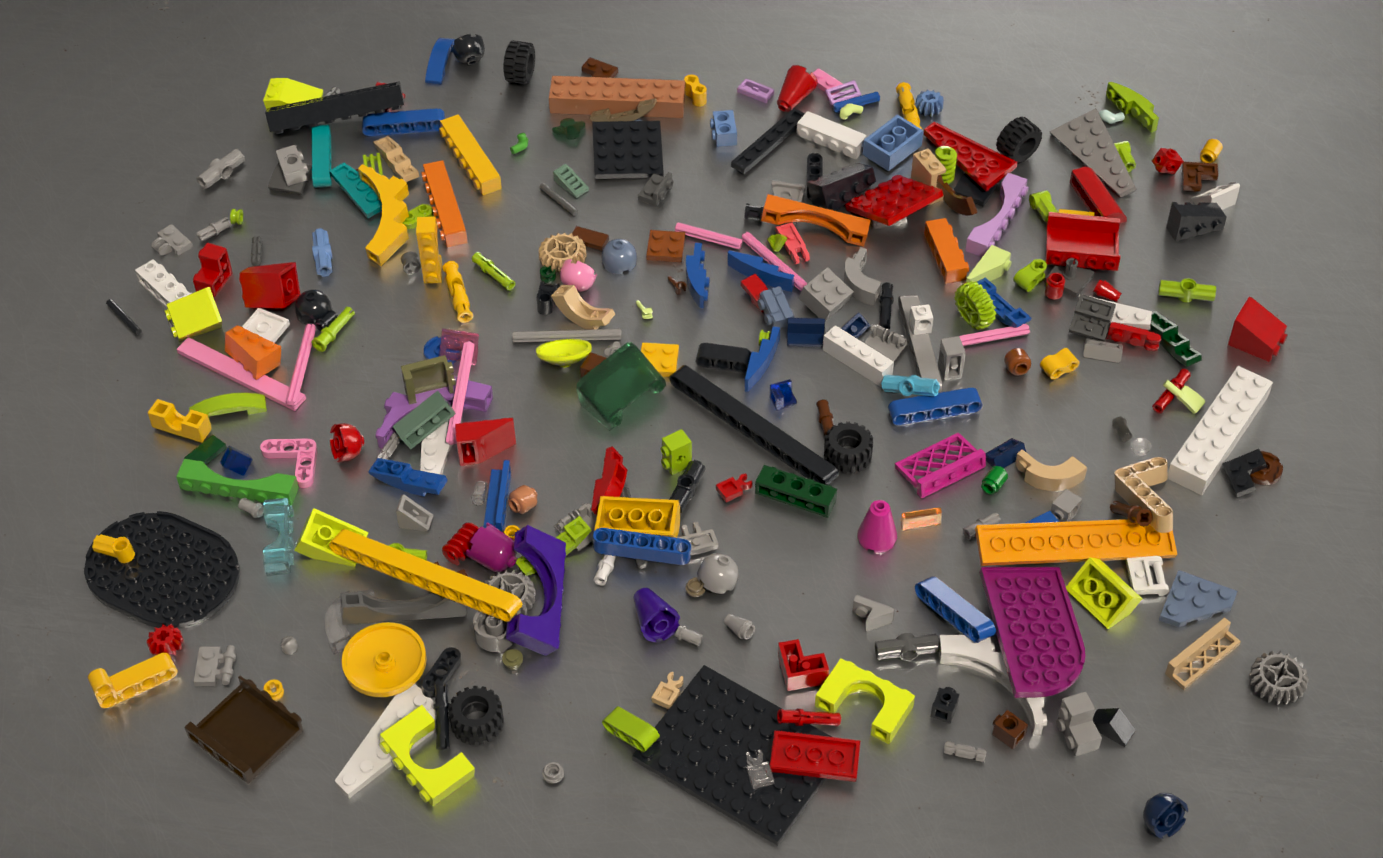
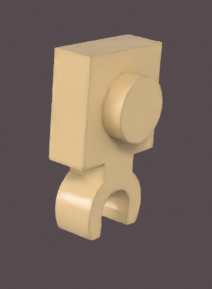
M670 672L667 676V684L662 681L660 682L651 697V701L669 709L680 695V689L678 688L683 685V676L679 680L673 681L674 672Z

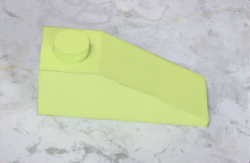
M991 245L969 274L966 282H977L985 277L992 281L1001 277L1005 270L1008 271L1011 266V253Z

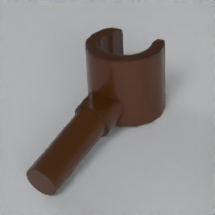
M671 276L668 277V280L676 287V294H681L680 288L686 291L687 285L685 282H676Z

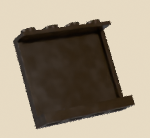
M240 675L238 677L240 685L197 725L190 721L184 728L191 741L249 784L303 732V727L301 724L302 719L295 712L290 713L283 703L274 701L267 691L259 690L252 680H246Z

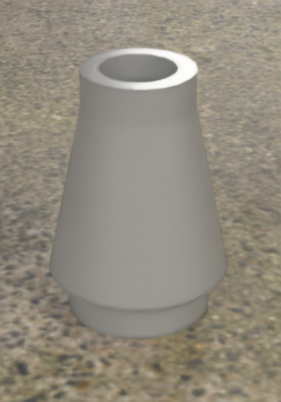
M728 614L724 619V624L740 639H749L755 631V626L750 620Z

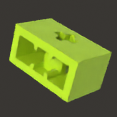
M682 429L662 438L660 450L663 468L668 470L671 475L685 470L689 462L692 461L691 440Z

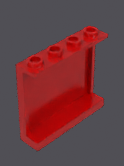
M1049 212L1046 227V263L1049 265L1066 266V261L1069 258H1074V262L1077 260V267L1118 271L1121 255H1119L1120 218Z

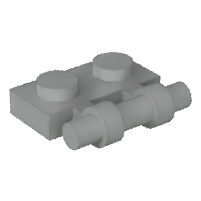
M232 645L227 646L224 653H222L221 647H199L193 681L194 685L216 686L217 679H221V684L229 685L234 671L232 665L236 659L235 647ZM220 663H224L222 669H219Z

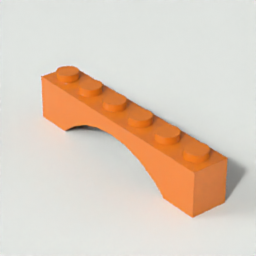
M770 194L767 195L761 221L775 225L790 222L816 224L833 231L847 243L862 247L865 245L871 221Z

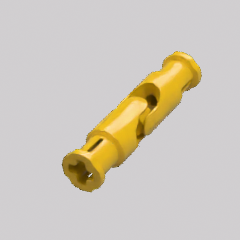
M899 83L896 87V92L899 94L898 99L902 107L903 118L922 129L914 97L910 92L911 86L909 83Z
M448 261L442 268L446 273V282L451 297H453L454 309L458 313L457 320L461 323H468L473 319V313L469 309L470 302L462 276L458 272L459 266L455 261Z

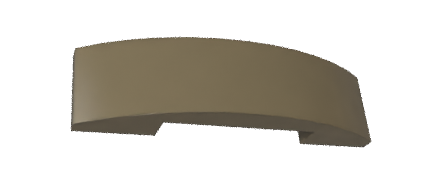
M657 99L640 101L637 109L611 114L609 108L593 111L590 120L594 122L634 121L647 114L655 106Z

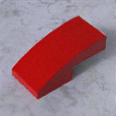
M753 274L741 281V287L751 296V302L759 309L758 300L760 293L768 290V288L756 274Z

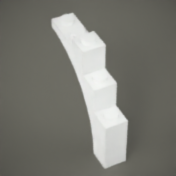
M940 635V664L974 669L1001 683L1013 694L1002 652H995V644L991 643L990 637L975 643L965 635ZM1045 697L1016 698L1030 721L1033 735H1042L1043 726L1047 725L1046 714L1042 713Z

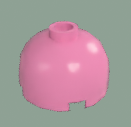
M570 259L565 260L560 270L562 284L574 285L578 292H585L590 289L597 277V274L594 275V269L580 261H577L575 264L571 263L572 260Z

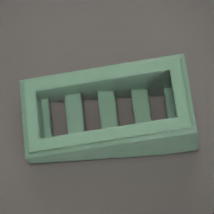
M567 164L553 171L554 181L573 197L578 198L589 191V187Z

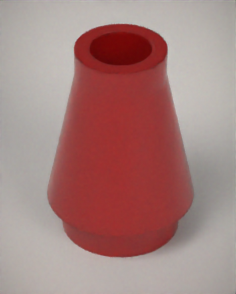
M1101 279L1093 290L1096 296L1116 303L1122 294L1106 280L1102 281Z

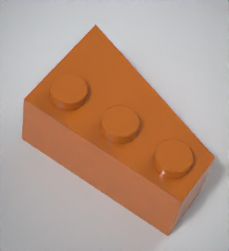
M238 325L225 332V352L237 363L241 362L244 365V369L253 374L255 380L280 366V345Z

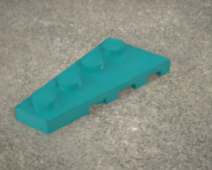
M342 163L329 170L333 179L367 218L382 211V203L377 194L368 184L360 179L358 171L346 163Z

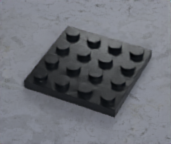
M660 121L592 122L595 179L651 178L653 174L664 177Z

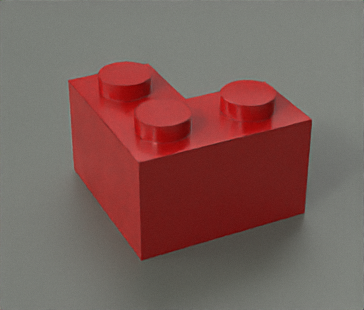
M207 242L204 248L199 251L198 257L201 269L194 275L193 283L196 292L210 287L213 297H216L233 272L227 249Z
M799 639L778 643V659L787 691L823 685L829 676V667L824 653L803 656Z

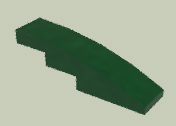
M1153 311L1149 331L1161 336L1160 344L1186 367L1202 361V354L1190 347V340L1178 332V325L1157 311Z

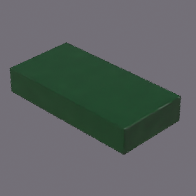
M212 435L185 456L184 459L203 461L207 465L227 449V446L216 436Z

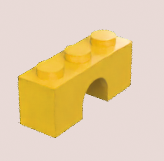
M157 399L148 411L153 428L203 443L212 430L207 414L190 410L185 417L177 412L174 404Z

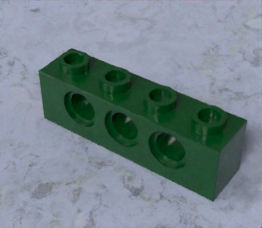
M767 465L763 466L755 481V494L826 518L829 517L837 500V488Z

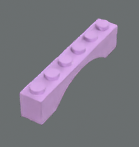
M1007 173L1001 183L1000 198L1003 206L1000 212L990 221L973 228L967 238L966 252L983 257L991 245L995 246V241H999L1002 230L1007 228L1009 218H1013L1015 208H1019L1022 197L1027 195L1029 187H1027L1026 178Z

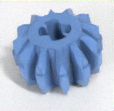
M927 89L926 92L921 91L917 95L915 106L919 114L932 117L933 114L938 115L942 111L944 99L940 92L935 93L934 90L929 91Z

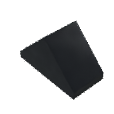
M1120 708L1097 709L1094 713L1093 722L1099 733L1126 747L1135 733V728Z

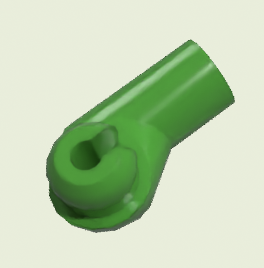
M525 133L518 134V143L510 147L513 155L527 148L529 139Z

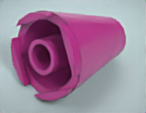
M883 500L874 501L870 505L857 533L859 544L866 550H874V553H882L892 549L897 540V531L890 506Z

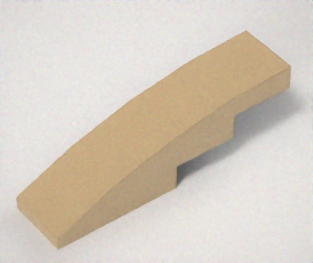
M389 136L373 142L382 158L400 179L408 182L420 177L418 170L411 165L410 159L403 154L401 146Z

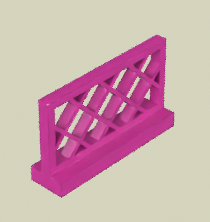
M956 433L896 462L895 468L917 489V495L922 499L985 468L986 453L982 449L977 450L961 434ZM957 440L961 443V446L951 445V443ZM939 449L946 450L945 454L935 453V451ZM949 450L959 451V455H952L948 453ZM962 452L971 453L967 456H962ZM922 457L930 458L929 462L919 461V459ZM933 458L943 459V463L932 462V461H933ZM947 460H955L951 464L946 463ZM906 465L914 466L913 469L904 468V466ZM917 466L927 467V471L916 469ZM931 468H941L934 472L930 471ZM915 475L924 476L918 480L914 478Z

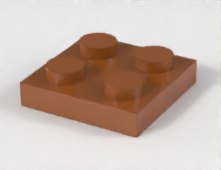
M650 230L646 259L651 261L682 262L685 232Z

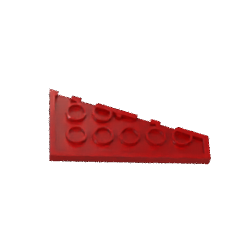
M936 122L931 123L924 129L923 135L935 146H948L957 152L956 164L985 191L1003 179L1007 173L1017 168V161Z

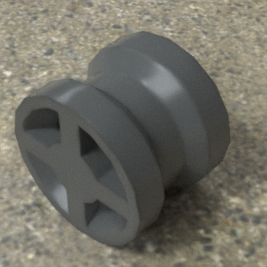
M409 251L401 256V263L405 273L415 274L421 269L417 253Z

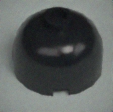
M467 34L454 40V45H451V48L459 62L474 65L483 57L485 45L480 35L475 34L476 37H471V34Z
M319 290L304 291L299 295L295 303L297 319L305 325L306 323L315 325L318 318L324 317L332 310L328 296Z

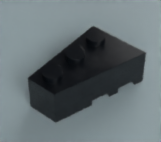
M1172 202L1166 228L1175 241L1186 240L1223 230L1227 216L1217 203L1199 202L1198 205H1192L1190 202H1185L1183 205Z

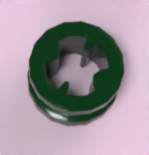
M543 266L540 269L541 281L545 283L555 281L556 269L552 271L551 266Z

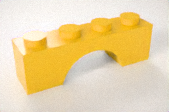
M417 217L416 236L424 283H442L443 265L441 255L438 252L436 217Z

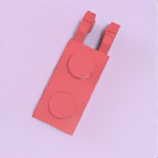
M793 222L777 226L776 233L787 237L784 247L788 254L791 255L794 264H799L800 262L797 255L798 252H801L805 262L809 261L810 255Z

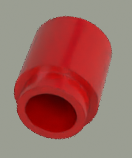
M1052 273L1047 278L1045 295L1048 298L1059 299L1062 297L1065 286V279L1062 274Z

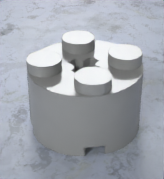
M480 611L476 612L473 618V626L477 645L489 652L504 653L514 643L506 639L507 622Z

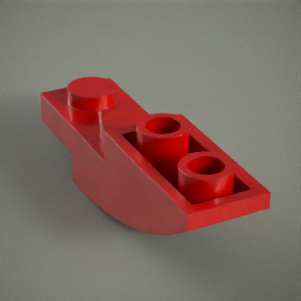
M613 446L606 448L602 478L595 480L591 511L596 516L600 496L620 497L628 470L622 464L623 457Z

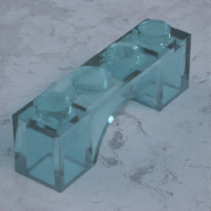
M288 498L264 500L266 526L279 533L277 539L272 544L263 548V565L267 576L291 573V565H294V555L291 553V549H294V539L291 537V533H294V524L291 521V517H294L293 505H289Z

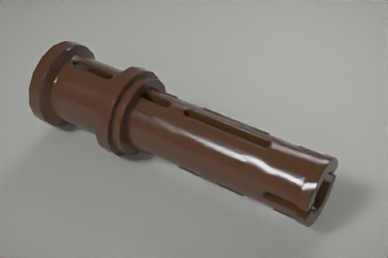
M1113 501L1116 505H1110L1111 512L1127 517L1132 523L1145 527L1152 522L1153 515L1146 508L1137 505L1129 506L1119 501Z

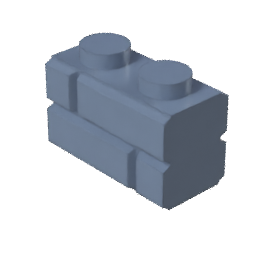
M778 286L760 293L758 306L760 310H764L766 324L770 325L771 328L773 326L780 327V329L788 327V318H794V314L781 287Z

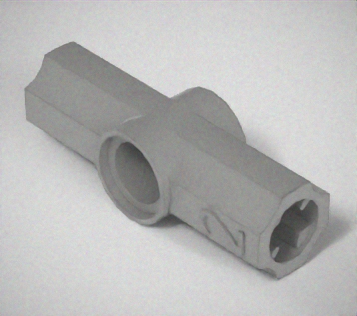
M235 149L221 160L218 158L214 159L210 163L209 169L196 178L197 182L206 190L219 179H228L233 169L245 161L244 155L240 150Z

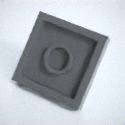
M1069 258L1066 261V266L1056 265L1045 277L1044 283L1047 282L1050 274L1060 273L1065 279L1063 292L1076 298L1094 277L1095 272L1087 268L1077 267L1078 261L1075 260L1074 262V258Z

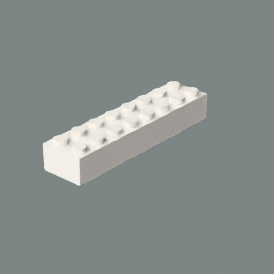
M1238 366L1171 462L1168 479L1195 493L1203 495L1222 467V463L1226 461L1268 398L1273 382Z

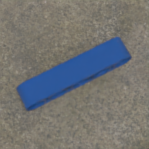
M438 108L371 113L362 118V132L366 136H383L439 131V128H441L440 120L445 119V113L442 109Z
M965 388L941 392L937 396L923 395L895 400L888 405V410L895 425H905L975 413L982 409L983 404L976 388Z
M598 528L593 533V548L599 554L676 565H685L691 559V544L686 539L609 528Z
M932 576L915 584V592L918 598L973 642L979 643L995 635L996 628L994 623L937 577Z

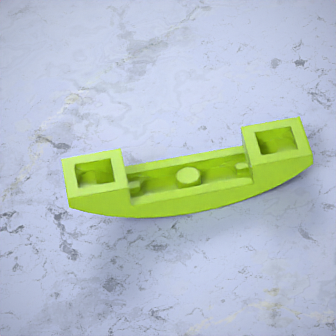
M230 393L200 401L191 406L189 411L195 410L207 414L210 421V416L247 410L248 415L267 412L265 395Z
M578 516L565 525V531L556 538L566 542L565 552L567 556L589 535L591 528ZM523 555L517 559L515 564L525 576L537 573L534 566Z

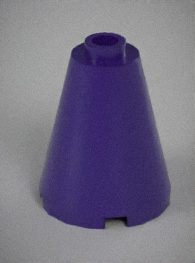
M639 589L634 594L633 600L643 636L651 642H657L656 640L661 638L663 641L670 638L680 626L678 623L680 619L678 612L651 589Z

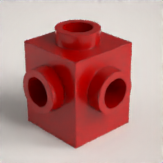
M1160 148L1152 159V163L1158 172L1175 174L1184 162L1177 151L1171 148Z

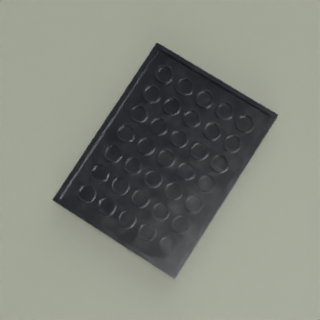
M703 665L654 727L660 737L645 752L637 749L632 755V760L778 846L826 778L769 772L774 731L832 736L810 724L796 726L795 723H778L777 713L782 708Z

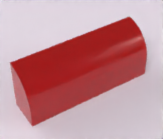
M1082 167L1072 170L1070 184L1090 212H1094V216L1120 218V223L1127 222L1126 215L1092 168Z

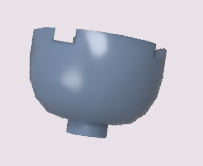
M614 239L604 246L601 259L607 271L614 274H623V271L634 269L637 264V254L635 247L629 241Z

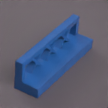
M504 460L503 470L491 469L483 528L487 527L486 523H490L501 532L504 531L511 481L510 460Z

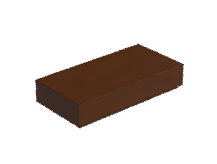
M576 226L572 232L573 237L578 236L579 239H582L586 247L603 251L604 246L609 240L608 234Z

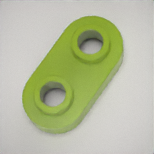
M421 204L408 211L409 217L405 219L403 224L407 229L416 228L417 217H433L432 207L428 204Z

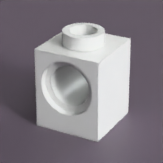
M929 304L911 306L909 322L913 335L932 333L933 315Z

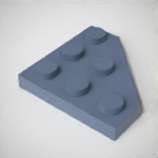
M1178 570L1159 620L1176 627H1182L1188 622L1204 620L1219 612H1229L1238 591Z

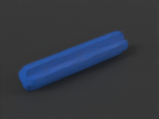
M873 92L839 101L833 104V110L835 113H838L841 108L849 103L863 106L878 102L880 95L878 92Z

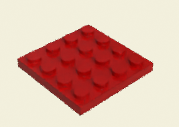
M895 175L887 182L880 183L876 188L867 190L865 194L852 198L845 206L847 211L890 226L943 197V191L934 186L901 175Z

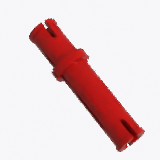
M1181 369L1178 375L1171 379L1170 382L1181 390L1191 377V373L1187 369ZM1165 389L1158 400L1152 405L1154 407L1153 410L1159 414L1163 413L1175 395Z
M779 709L777 721L778 723H795L796 726H802L803 724L839 726L841 715L840 713L804 711L803 709H796L795 711Z

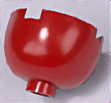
M346 423L334 424L330 433H334L333 439H330V447L334 459L338 458L337 462L353 460L360 454L362 446H364L363 435L353 425Z

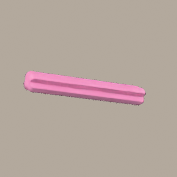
M677 223L675 226L676 232H685L686 236L735 249H740L742 246V240L739 238L683 223Z
M1023 324L1017 328L1005 327L959 337L963 346L1028 335L1030 330L1027 324Z

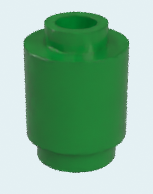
M993 466L982 480L981 488L983 491L990 495L997 493L1008 479L1006 470L1000 466Z

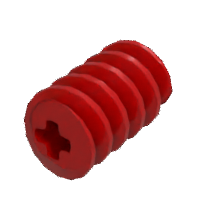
M464 523L462 528L458 529L457 533L452 536V539L448 540L447 544L442 547L444 557L452 564L458 566L460 564L459 561H465L466 550H471L473 544L470 541L479 527L472 523Z

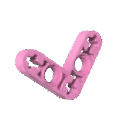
M268 439L261 443L260 449L265 458H297L295 476L300 488H308L313 484L317 459V446L314 440ZM287 446L294 447L291 451L284 450ZM304 461L311 462V464L308 466L301 465ZM303 473H306V475H307V477L305 478V480H303V478H304V474H303Z

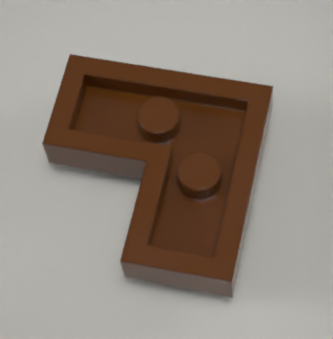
M589 57L582 65V72L590 74L592 77L614 78L618 73V67Z
M1185 161L1182 163L1183 190L1201 192V180L1217 181L1218 164Z

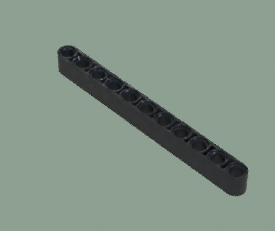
M687 365L681 366L669 376L671 384L676 389L805 478L829 485L838 477V470L831 463Z

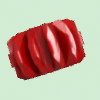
M162 624L161 628L154 627V632H149L147 645L152 655L168 653L169 655L176 656V651L182 650L183 636L180 630L174 628L172 624L167 627Z

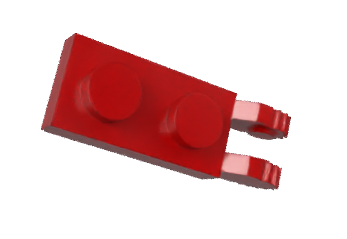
M1111 322L1107 339L1141 346L1148 351H1156L1159 349L1161 336L1145 329Z

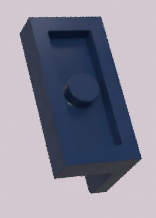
M788 318L787 346L823 347L825 319Z

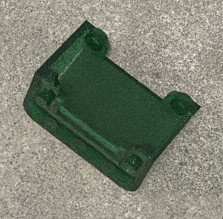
M627 342L578 381L576 390L580 405L610 431L621 424L623 420L622 411L648 390L653 394L660 393L666 387V382L634 343Z

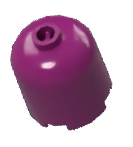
M486 523V528L481 526L472 537L470 543L473 545L471 550H466V556L496 573L497 571L500 573L508 567L512 568L517 561L514 540L490 523Z

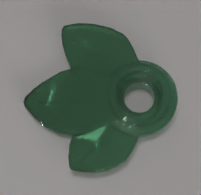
M565 118L561 120V125L553 127L552 131L557 135H565L567 139H576L579 137L580 130L585 128L586 125L584 121L575 122L572 118Z

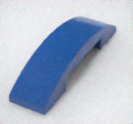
M439 38L436 41L429 58L425 83L442 84L449 54L453 52L451 45H454L455 39Z
M986 277L977 281L978 285L981 284L983 289H986L988 295H990L991 300H993V305L996 307L994 309L996 311L995 317L998 320L1015 328L1031 321V317L1021 308L1014 309L997 294V287Z

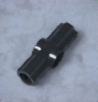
M694 459V461L689 462L684 473L678 477L677 486L669 499L679 500L680 513H683L688 501L695 495V488L705 472V466L701 461Z

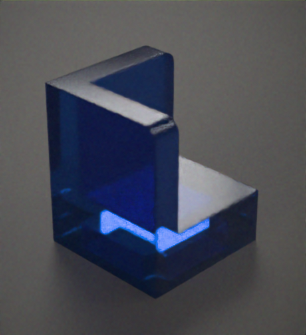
M791 379L770 385L769 397L776 411L797 405V400L792 392Z
M229 445L220 463L223 467L244 476L253 459L249 454Z

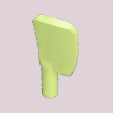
M1169 380L1164 382L1163 386L1173 393L1192 414L1197 413L1205 404V399L1188 386H1184L1180 390Z

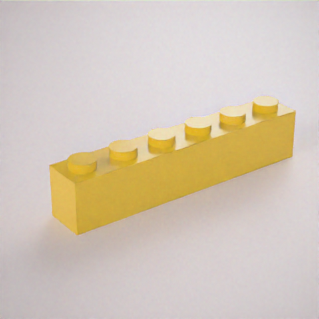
M459 114L440 120L441 128H439V133L441 137L446 139L448 148H452L454 157L459 159L462 169H465L468 178L473 180L475 189L479 190L483 196L502 189L500 175Z

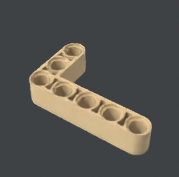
M1154 457L1117 469L1114 473L1115 491L1130 506L1137 505L1150 510L1153 515L1150 525L1157 532L1168 533L1172 531V508L1150 488V486L1165 482L1168 479L1167 460L1163 457Z

